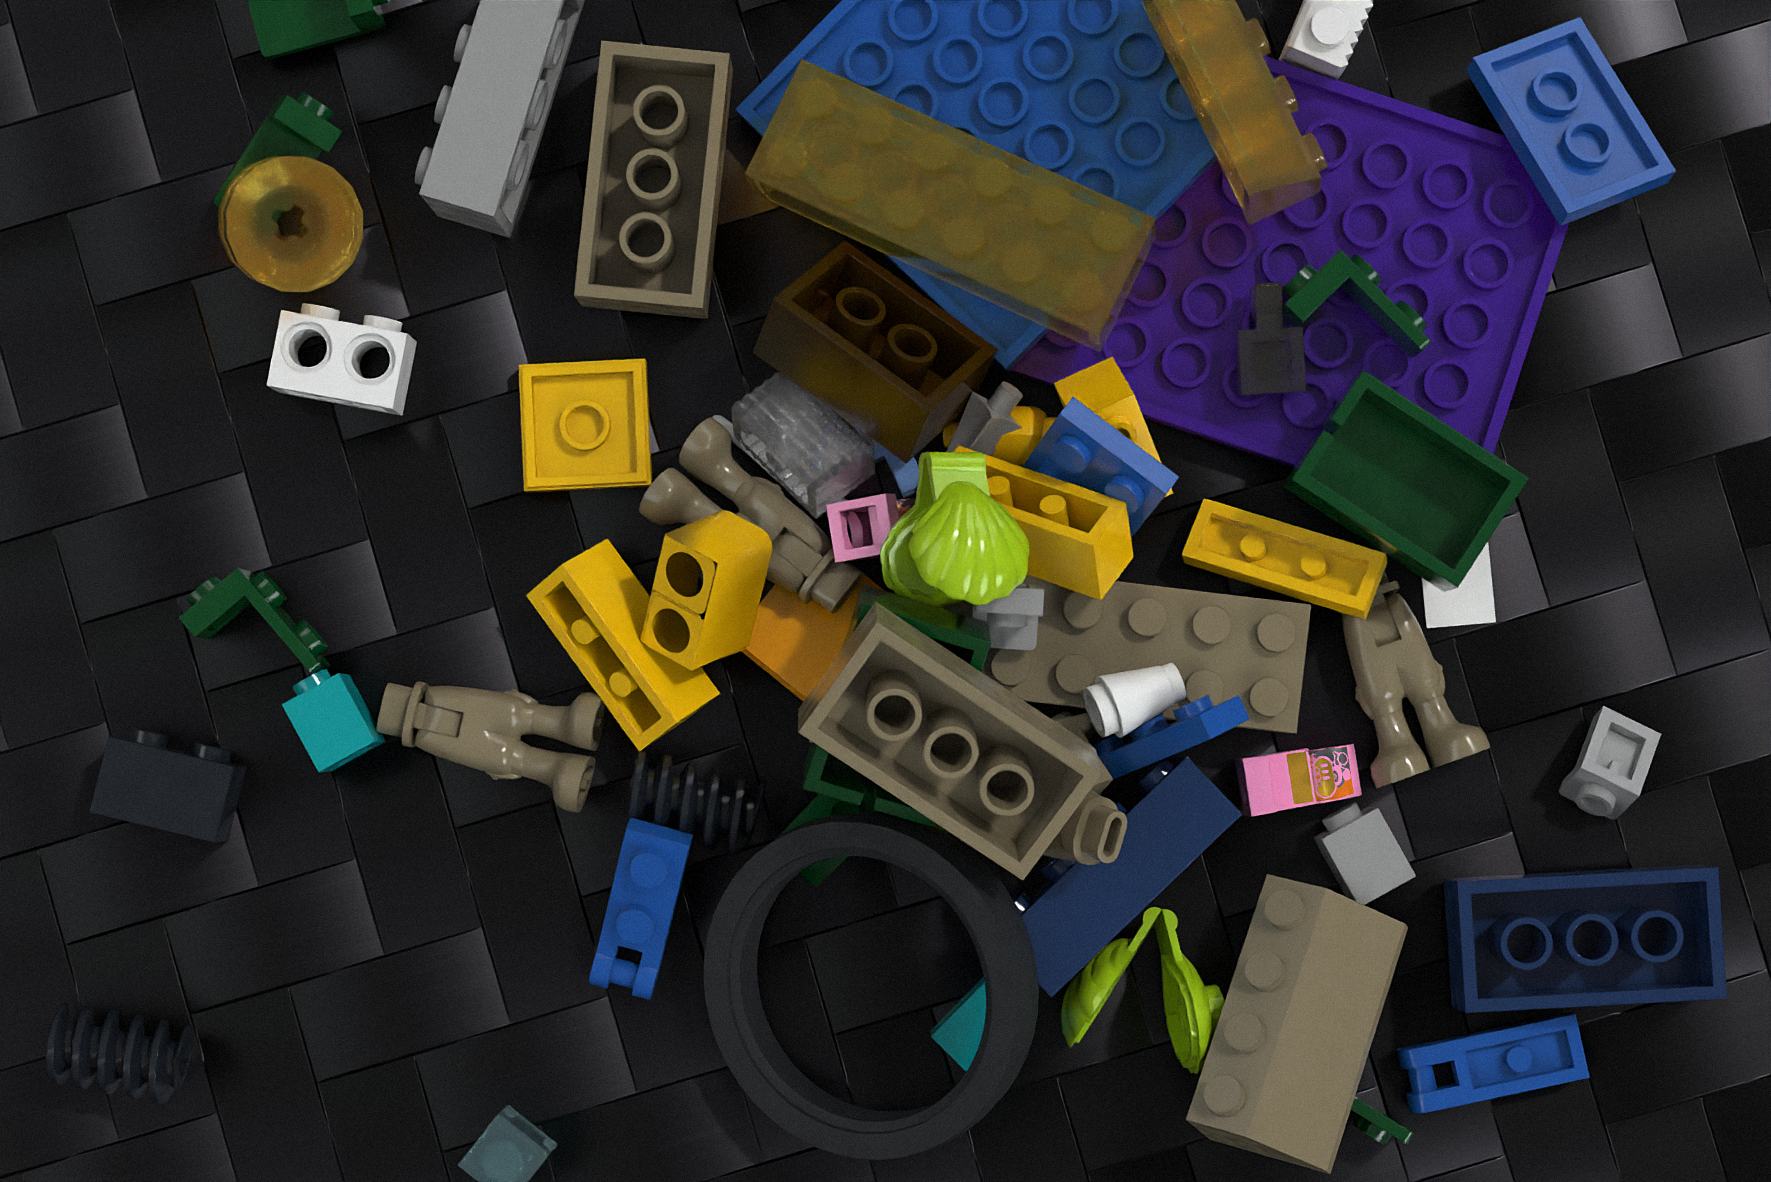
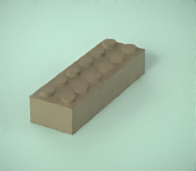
M1027 574L1023 584H1038L1044 589L1043 616H1038L1036 647L1033 650L989 648L982 669L983 674L1026 703L1087 710L1083 689L1094 685L1097 676L1158 665L1163 666L1172 662L1183 679L1186 699L1176 702L1172 707L1158 715L1164 714L1165 719L1176 720L1173 713L1174 709L1209 694L1213 705L1239 695L1250 719L1234 728L1294 734L1297 733L1311 604L1115 581L1103 599L1098 600ZM965 600L961 603L942 607L943 609L972 617L973 604Z

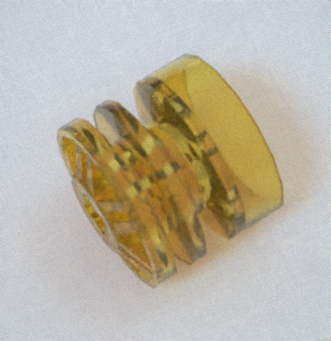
M270 156L246 166L227 185L218 207V235L229 260L248 278L281 292H311L335 282L353 264L363 240V211L353 187L333 167L310 157ZM294 206L298 210L295 221L302 226L301 231L297 236L285 233L279 240L275 236L279 225L271 219L275 210L288 212Z

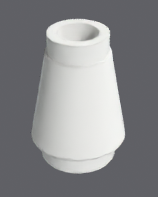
M1171 662L1163 666L1158 665L1097 676L1094 685L1083 689V697L1088 715L1097 733L1101 737L1115 733L1117 737L1121 738L1172 707L1176 702L1186 699V690L1177 667Z

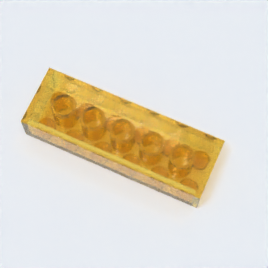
M801 59L744 174L754 194L1101 352L1156 238V218Z

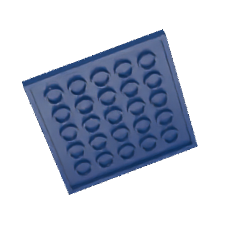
M842 0L735 110L759 136L939 308L996 347L998 351L994 361L1008 373L1275 101L1277 91L1178 0Z

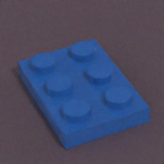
M1581 17L1473 57L1466 72L1560 226L1663 186L1669 182L1676 172Z
M1074 397L1061 411L1022 466L1126 502L1131 538L1179 478V476Z

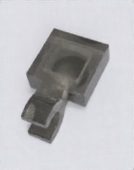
M1281 282L1254 284V287H1250L1254 329L1238 330L1235 332L1239 396L1303 393L1306 391L1303 327L1283 328Z

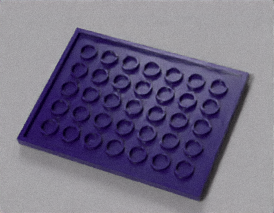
M1225 43L1277 91V98L1009 371V373L1055 388L1054 382L1113 357L1136 397L1143 418L1294 468L1312 439L1322 431H1325L1320 427L1350 381L1364 370L1494 454L1569 223L1562 226L1558 224L1506 136ZM1340 249L1349 258L1356 254L1368 262L1378 273L1381 283L1377 287L1394 304L1402 300L1422 317L1427 325L1423 333L1430 339L1431 343L1421 353L1411 358L1341 287L1294 330L1277 313L1289 300L1281 289L1308 263L1318 272ZM993 360L991 367L1005 371Z

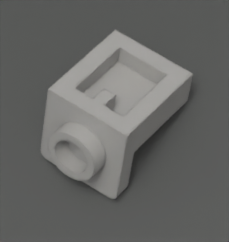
M1021 584L1007 598L995 599L987 605L973 604L972 617L986 621L989 625L990 648L1033 650L1036 647L1038 616H1043L1044 589L1038 584Z
M1603 706L1594 715L1576 766L1562 781L1559 793L1576 802L1579 808L1589 814L1617 819L1640 796L1661 734Z

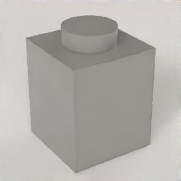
M1356 802L1349 804L1324 818L1322 822L1327 830L1313 837L1345 896L1360 904L1365 905L1416 877L1378 808L1367 807L1360 811Z

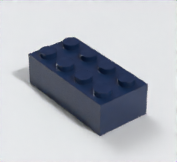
M1175 756L1171 761L1166 757L1150 764L1132 782L1140 790L1124 806L1119 801L1117 803L1114 800L1112 801L1116 804L1118 811L1126 815L1128 821L1119 855L1113 862L1086 865L1076 861L1052 858L1040 870L1047 880L1028 897L1020 889L1011 897L1019 910L1030 937L1037 966L1038 984L1051 998L1242 815L1188 757Z
M1682 865L1443 879L1451 1005L1462 1012L1474 1013L1727 999L1718 867Z

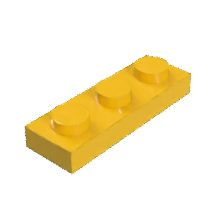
M1205 498L1202 501L1182 552L1185 564L1364 620L1367 618L1387 565L1386 553Z

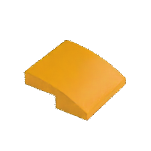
M864 574L862 580L836 613L832 614L815 600L805 604L799 599V594L774 585L758 606L749 646L745 647L746 649L741 652L804 702L842 649L862 584L880 590L883 589Z

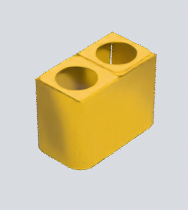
M726 510L716 512L666 533L640 641L689 670H694L715 660L745 650V647L749 646L773 548L769 535L762 528ZM713 561L717 563L716 572H715V565H714ZM702 569L703 586L700 592L695 595L700 570ZM706 610L705 617L703 620L701 619L699 614L704 613Z

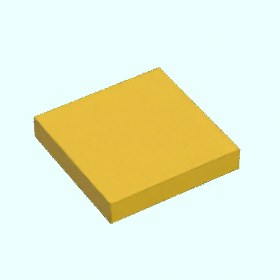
M645 358L519 365L524 491L526 493L650 487L652 484L648 374Z

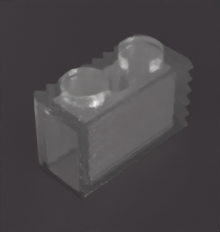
M775 372L771 379H766L761 387H755L751 394H746L742 401H736L731 408L733 432L736 440L742 443L746 451H750L754 459H758L761 465L767 468L769 473L775 476L780 484L784 485L787 492H791L794 498L800 501L805 509L809 510L812 517L817 518L827 510L826 505L837 503L875 474L874 448L876 447V442L780 372Z

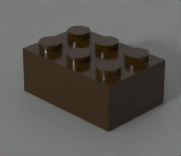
M844 241L773 298L753 353L907 464L965 410L972 391L978 394L998 349L847 241Z

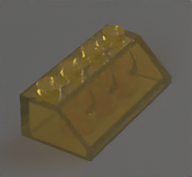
M1140 0L1248 224L1251 225L1319 193L1322 179L1319 171L1327 168L1326 160L1314 135L1310 132L1301 136L1291 114L1298 111L1299 107L1287 79L1283 74L1273 78L1263 56L1270 54L1271 50L1258 20L1254 17L1245 21L1235 0Z

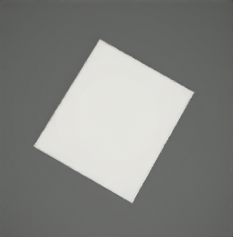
M1488 542L1458 588L1443 592L1422 578L1426 628L1496 622Z

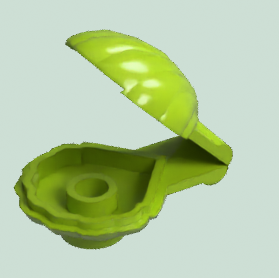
M982 452L921 453L918 463L919 477L915 505L893 525L880 549V562L886 586L897 595L939 608L961 603L963 600L974 605H987L995 599L1007 598L1017 586L1023 584L1026 578L1030 554L1029 541L1006 508L990 497L984 454Z
M1151 907L1144 912L1135 930L1134 939L1120 938L1108 943L1073 976L1063 1000L1061 1011L1062 1033L1070 1048H1072L1075 1042L1079 1043L1154 926L1161 952L1164 1012L1168 1032L1175 1054L1183 1068H1188L1190 1073L1194 1072L1197 1074L1203 1069L1225 1003L1217 984L1204 986L1197 970L1181 952L1176 934L1178 919L1175 913L1168 909Z

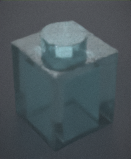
M507 1105L498 1113L458 1166L478 1182H529L558 1144Z

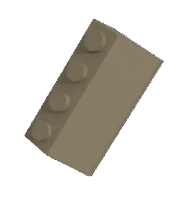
M1267 874L1186 1120L1210 1140L1331 1174L1408 930L1407 925L1327 888Z

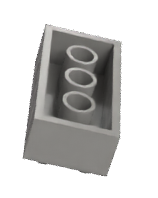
M474 0L480 3L473 25L464 24L455 45L454 61L460 63L454 85L453 87L445 85L437 101L434 121L441 124L434 148L426 146L423 149L415 173V184L421 185L420 196L437 216L510 238L585 0Z

